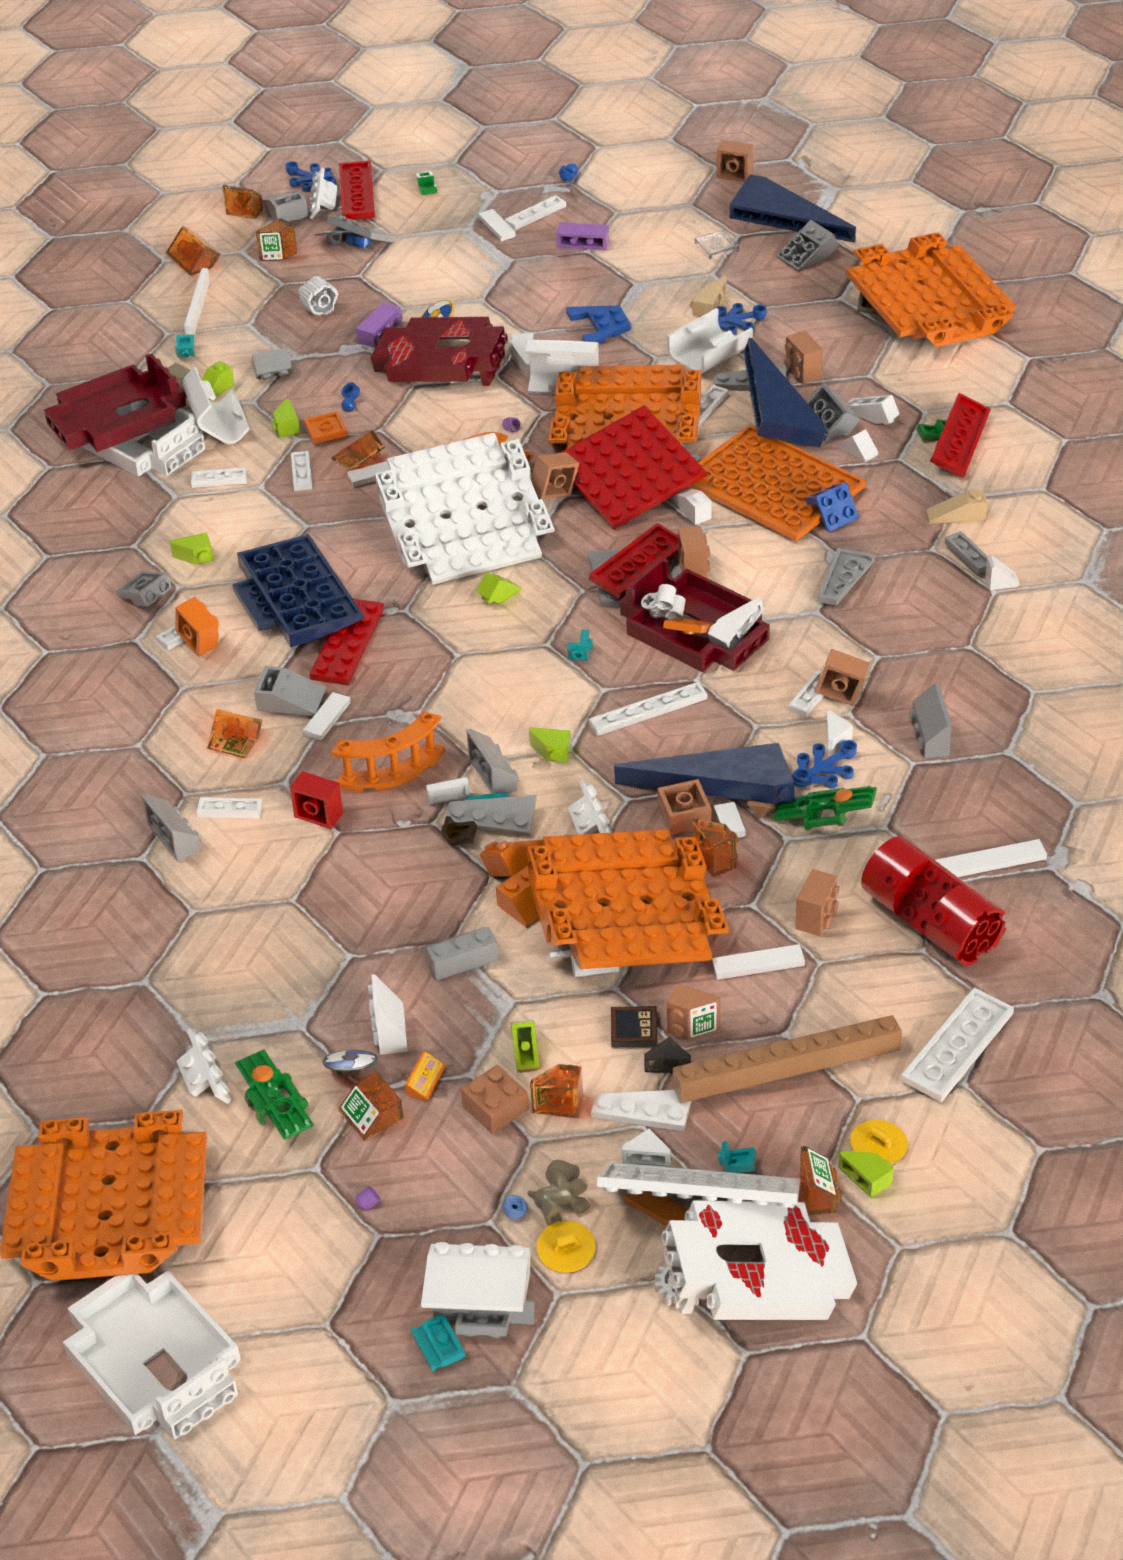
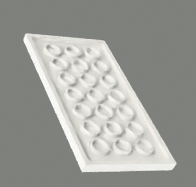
M608 1162L597 1177V1187H603V1191L606 1192L628 1189L630 1194H642L643 1191H652L654 1196H667V1193H675L677 1197L685 1199L692 1198V1195L702 1196L703 1200L716 1201L717 1197L727 1198V1202L742 1203V1199L752 1200V1204L767 1205V1202H777V1206L792 1207V1204H797L801 1178Z

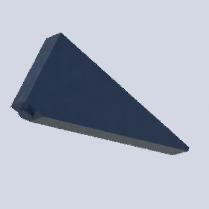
M750 174L730 203V219L799 232L812 220L833 233L837 240L852 243L856 241V226L766 177Z
M748 338L743 353L757 436L820 448L822 441H825L827 437L824 422L752 338Z
M779 743L614 764L615 784L658 789L699 779L705 795L768 803L795 801L794 780Z

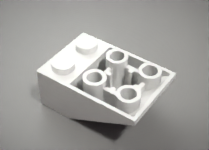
M375 974L371 975L372 984L368 985L369 998H373L369 1002L370 1016H372V1031H377L373 1032L374 1046H379L380 1055L408 1052L403 1002Z

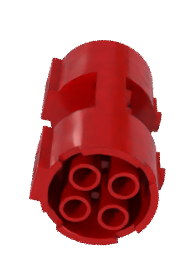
M902 836L893 837L883 843L874 852L864 868L861 878V886L864 891L964 966L974 964L978 961V955L984 951L988 953L993 947H996L1007 929L1004 927L1006 922L1002 920L1005 915L1004 910Z

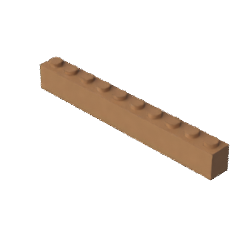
M890 1015L673 1067V1089L679 1102L684 1103L899 1051L902 1030L895 1017Z

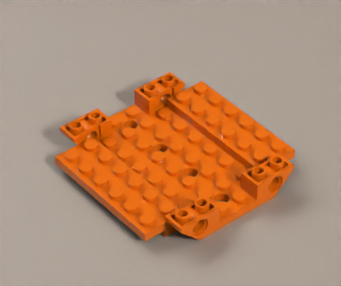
M939 232L912 237L907 249L889 252L883 244L854 249L853 253L864 265L847 268L845 275L899 337L909 335L912 340L927 337L936 347L992 335L1013 317L1012 312L1016 308L1015 304L961 245L944 248L948 242Z
M677 364L579 366L578 373L569 371L558 373L555 392L557 406L555 417L551 418L548 443L552 446L567 445V448L643 405L651 411L680 444H697L701 407V370H685V365Z
M668 829L543 836V846L527 847L528 880L548 945L569 944L573 958L577 959L580 970L709 961L712 958V952L706 935L726 934L730 930L719 899H711L704 881L707 866L696 837L675 838L674 847Z
M183 1110L135 1113L134 1127L91 1131L88 1117L40 1121L38 1140L43 1144L15 1147L0 1248L1 1258H21L22 1266L53 1281L151 1273L171 1254L177 1252L178 1245L200 1244L208 1141L207 1132L179 1133L182 1130ZM117 1147L116 1150L109 1151L110 1148ZM113 1181L111 1185H105V1183ZM103 1217H110L108 1220H101ZM100 1253H106L103 1257H97Z

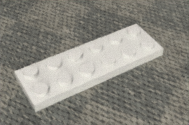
M973 988L902 1073L901 1081L942 1102L1013 1015L1014 1007Z

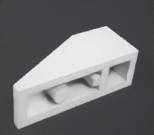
M513 333L512 340H509V351H512L513 360L526 378L530 379L529 353H526L528 340H534V334Z
M892 395L852 398L847 402L858 417L875 424L883 423L888 425L899 415Z
M687 487L670 497L673 503L695 525L711 519V500L702 491Z
M756 598L719 618L709 628L707 633L710 642L731 651L765 610L762 600Z

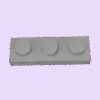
M962 531L945 537V544L977 575L986 572L987 555Z

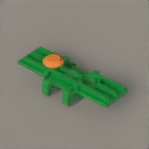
M871 786L851 789L837 788L795 796V801L779 802L774 815V821L804 818L806 831L812 830L814 827L829 825L844 826L847 819L846 812L872 808L877 788ZM831 809L834 811L835 816L821 818L823 810Z
M265 1049L235 1062L238 1070L249 1085V1088L245 1091V1101L249 1107L255 1106L256 1119L259 1124H263L265 1122L264 1117L268 1115L283 1140L314 1126L304 1110L308 1106V1101L300 1095L292 1083L291 1075L289 1073L281 1074L280 1070L276 1068ZM282 1087L286 1089L290 1095L289 1097H284L280 1091Z

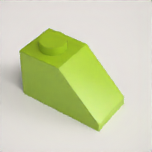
M218 361L207 368L202 378V381L207 380L210 382L215 396L234 385L232 367L222 361Z
M289 398L285 399L273 412L274 420L271 421L272 429L277 432L279 438L300 433L295 410Z
M207 532L170 540L173 558L195 565L214 561L212 546Z
M487 571L476 592L482 595L481 599L489 604H492V602L501 604L519 592L521 587L509 579Z
M529 727L530 746L545 760L568 762L571 748L570 730Z
M534 1020L510 1022L516 1070L540 1068Z
M841 1151L839 1153L838 1168L870 1198L893 1183L894 1168L888 1160H884L879 1154L855 1151Z

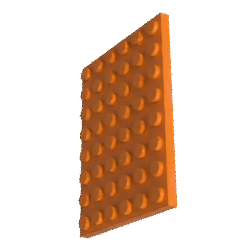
M749 424L698 462L706 470L707 476L689 486L692 489L702 491L707 497L797 542L823 521L818 506L816 507L815 504L807 505L806 497L841 483H847L850 494L853 497L866 487V480L786 441L757 436L756 427Z

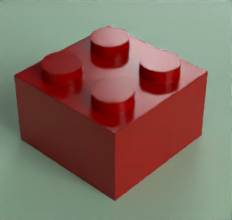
M302 771L290 786L294 817L332 829L343 814L339 782Z

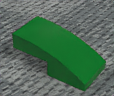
M432 171L416 173L421 195L437 193V186L434 182Z
M937 419L935 425L918 424L916 431L922 440H938L946 420Z

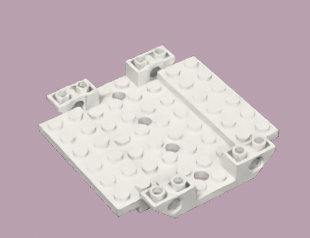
M495 433L387 458L390 470L375 473L379 499L402 563L408 568L423 564L432 585L542 558V552L535 536L554 532L555 530L543 499L538 500L530 480V466L519 439L503 442L500 448ZM519 496L522 498V500L515 501L513 500V497ZM484 505L486 509L479 510L477 506ZM449 514L451 517L448 519H443L441 515ZM413 523L414 527L407 528L405 524Z

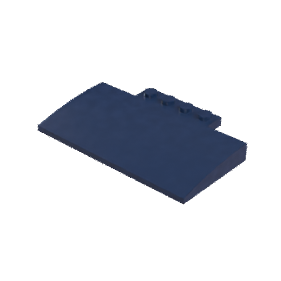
M309 534L237 553L239 567L248 580L233 583V591L258 631L268 630L277 626L289 646L293 647L329 635L364 618L362 611Z

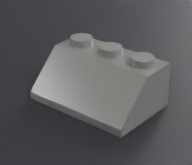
M824 382L807 400L809 406L824 422L825 430H827L826 440L849 434L861 421L840 394Z
M935 683L913 701V708L909 710L910 721L914 722V735L918 736V749L922 750L924 758L949 756L952 724L939 683Z
M467 729L469 761L490 793L508 792L509 794L517 791L518 774L515 769L512 770L508 758L506 756L503 757L500 746L495 744L491 737L475 730Z
M147 794L142 795L148 826L177 862L200 852L199 842H201V838L198 832L191 829L188 820L181 817L176 806L173 807L168 800Z
M482 927L421 947V952L436 981L499 961L498 944L489 927Z

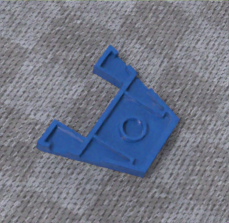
M620 305L566 307V314L570 321L589 318L596 332L582 335V341L598 342L601 344L605 342V338L610 336L614 338L631 330V323Z

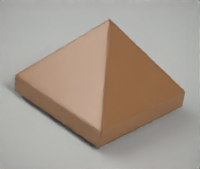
M750 800L747 802V805L758 819L775 809L774 804Z

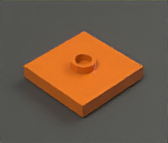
M338 411L303 419L313 444L348 436V431Z
M675 618L665 620L663 628L681 630L685 634H694V632L705 633L709 631L713 623Z

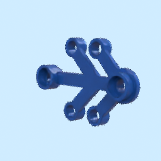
M295 161L287 162L285 166L286 172L289 175L298 174L303 176L300 178H290V186L298 187L299 183H302L303 192L311 191L313 185L312 178L315 172H319V164H310V171L312 172L310 173L299 169L298 163ZM324 168L323 179L337 185L335 177L332 176L331 168Z
M735 303L733 308L727 313L725 306H718L719 326L721 329L726 330V332L731 331L733 335L737 334L736 326L743 327V331L749 328L753 329L752 322L742 320L753 317L756 320H763L766 316L767 308L764 305H755L752 312L742 313L743 304Z
M844 740L840 744V751L823 761L822 756L825 754V746L821 743L814 744L812 750L814 755L813 767L808 770L807 765H809L810 756L807 753H799L797 755V764L799 766L792 774L794 785L797 787H806L811 783L825 784L827 788L834 789L838 786L837 776L815 775L819 773L841 774L842 778L851 779L854 772L853 767L849 765H832L843 758H853L857 753V744L853 740Z

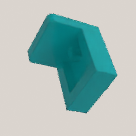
M193 334L176 335L175 351L177 357L188 358L195 356Z
M581 630L580 643H568V660L588 661L589 650H593V638L589 637V630Z
M728 1141L722 1142L721 1151L718 1152V1160L720 1165L724 1166L726 1172L743 1173L755 1171L757 1159L755 1147L731 1150Z

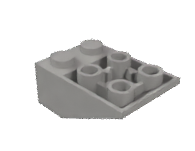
M288 191L260 199L262 205L278 225L308 216L306 198L300 191Z
M810 220L776 256L796 270L801 271L828 258L839 244L833 233Z
M265 666L254 692L256 707L258 711L314 716L320 707L326 687L284 667Z

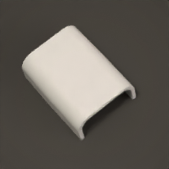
M716 308L667 335L668 353L676 363L685 365V368L688 370H701L702 374L743 351L748 338L753 339V329L749 328L735 337L731 331H722L718 323V309Z
M528 340L526 353H529L530 356L528 393L555 395L559 372L569 371L578 373L579 366H599L598 342Z
M193 367L184 377L182 384L199 428L226 444L237 443L250 428L235 391L231 389L220 402L214 403L209 401V398L212 400L216 398L211 384L207 380L201 381L197 368Z

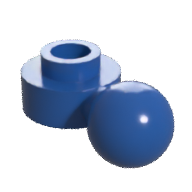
M574 163L562 166L559 170L560 178L564 181H572L578 172V167Z
M350 233L346 237V243L350 246L358 244V247L368 248V245H371V239L358 237L355 233Z
M354 382L346 384L341 391L342 396L345 398L341 403V407L345 412H351L355 409L354 400L360 393V388Z

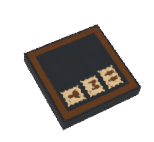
M657 1006L611 1007V1047H658Z

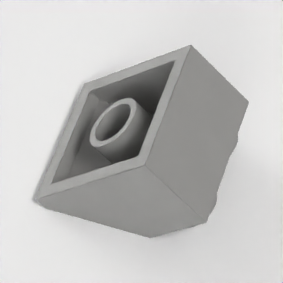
M287 348L252 355L251 363L256 378L261 377V380L269 379L271 375L278 374V376L288 375V372L292 369Z

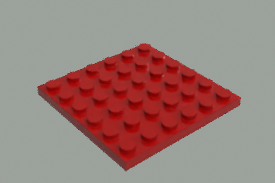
M645 405L560 452H567L579 463L577 474L573 481L574 486L613 530L707 476L706 470Z

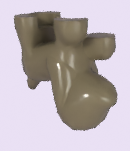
M559 1159L553 1160L545 1172L550 1186L537 1191H528L527 1193L529 1197L534 1199L536 1206L542 1210L548 1226L562 1221L559 1214V1206L568 1205L575 1214L584 1213L590 1206L584 1197H577L587 1189V1184L578 1178L580 1175L579 1167Z

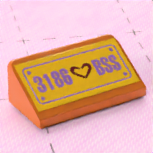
M423 1051L406 1081V1095L428 1101L446 1065L431 1054Z

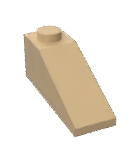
M722 276L697 292L695 298H692L690 308L693 309V316L701 317L720 305L727 291V276Z
M984 490L963 492L926 509L929 524L986 520L987 499Z

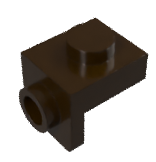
M451 816L445 817L441 831L443 837L446 838L450 845L474 843L477 825L474 821L455 823Z

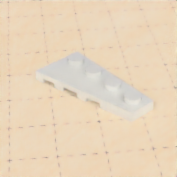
M674 1090L599 1093L594 1098L591 1118L684 1132L691 1101L680 1103Z

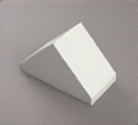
M866 429L839 443L840 448L865 463L878 455V451Z
M991 554L987 556L985 578L990 590L1012 588L1020 585L1016 573Z
M827 711L828 755H832L840 749L842 741L852 740L853 725L832 711Z
M648 1129L622 1146V1163L670 1167L671 1152Z

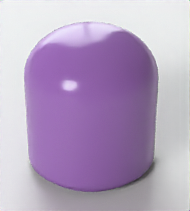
M507 417L503 420L502 426L504 430L517 432L521 424L518 418Z
M367 1186L356 1195L355 1202L361 1210L367 1211L380 1202V1197L371 1186Z

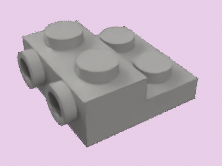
M141 571L119 588L116 593L119 598L131 599L135 606L148 607L156 601L157 597L168 592L172 584L166 573Z

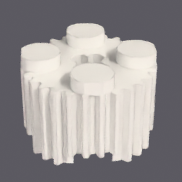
M314 276L310 281L304 283V286L299 288L298 294L300 295L301 304L312 314L328 316V313L331 314V311H334L335 300H337L339 293H337L336 288L323 278Z

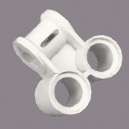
M663 584L659 586L658 592L645 595L641 605L644 609L649 610V614L653 618L666 616L667 619L683 618L686 600L682 596L675 595V587Z

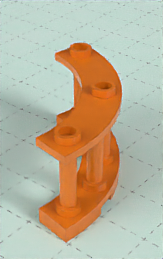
M422 711L414 722L395 734L365 741L339 739L331 754L332 756L342 757L344 769L336 781L339 782L340 789L348 791H363V788H375V791L402 785L421 776V772L428 767H433L445 752L443 745L434 743L433 729L438 725L442 716ZM425 737L426 741L419 749L418 741ZM410 746L411 757L399 763L398 751ZM389 754L391 767L376 770L374 757ZM351 758H366L367 771L352 770Z

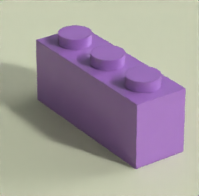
M559 223L557 247L594 250L607 249L609 225Z
M386 302L380 304L356 328L357 343L375 348L386 327H397L402 322L401 307Z

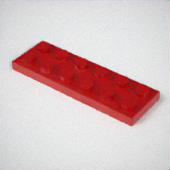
M371 160L339 163L342 216L346 217L345 220L375 217Z
M958 393L930 462L963 478L991 409Z
M656 523L592 571L589 575V580L620 599L626 594V587L647 571L654 563L661 558L669 561L678 554V535Z
M353 598L362 611L364 618L328 635L309 673L310 680L341 685L349 684L385 609L384 603Z

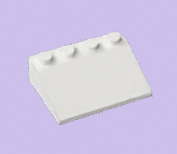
M445 1242L431 1244L427 1257L421 1307L523 1312L530 1278V1248L520 1245L500 1247L495 1244H488L486 1246H475L470 1243L451 1245Z

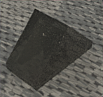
M670 1037L644 1054V1072L673 1073V1067L691 1063V1055Z

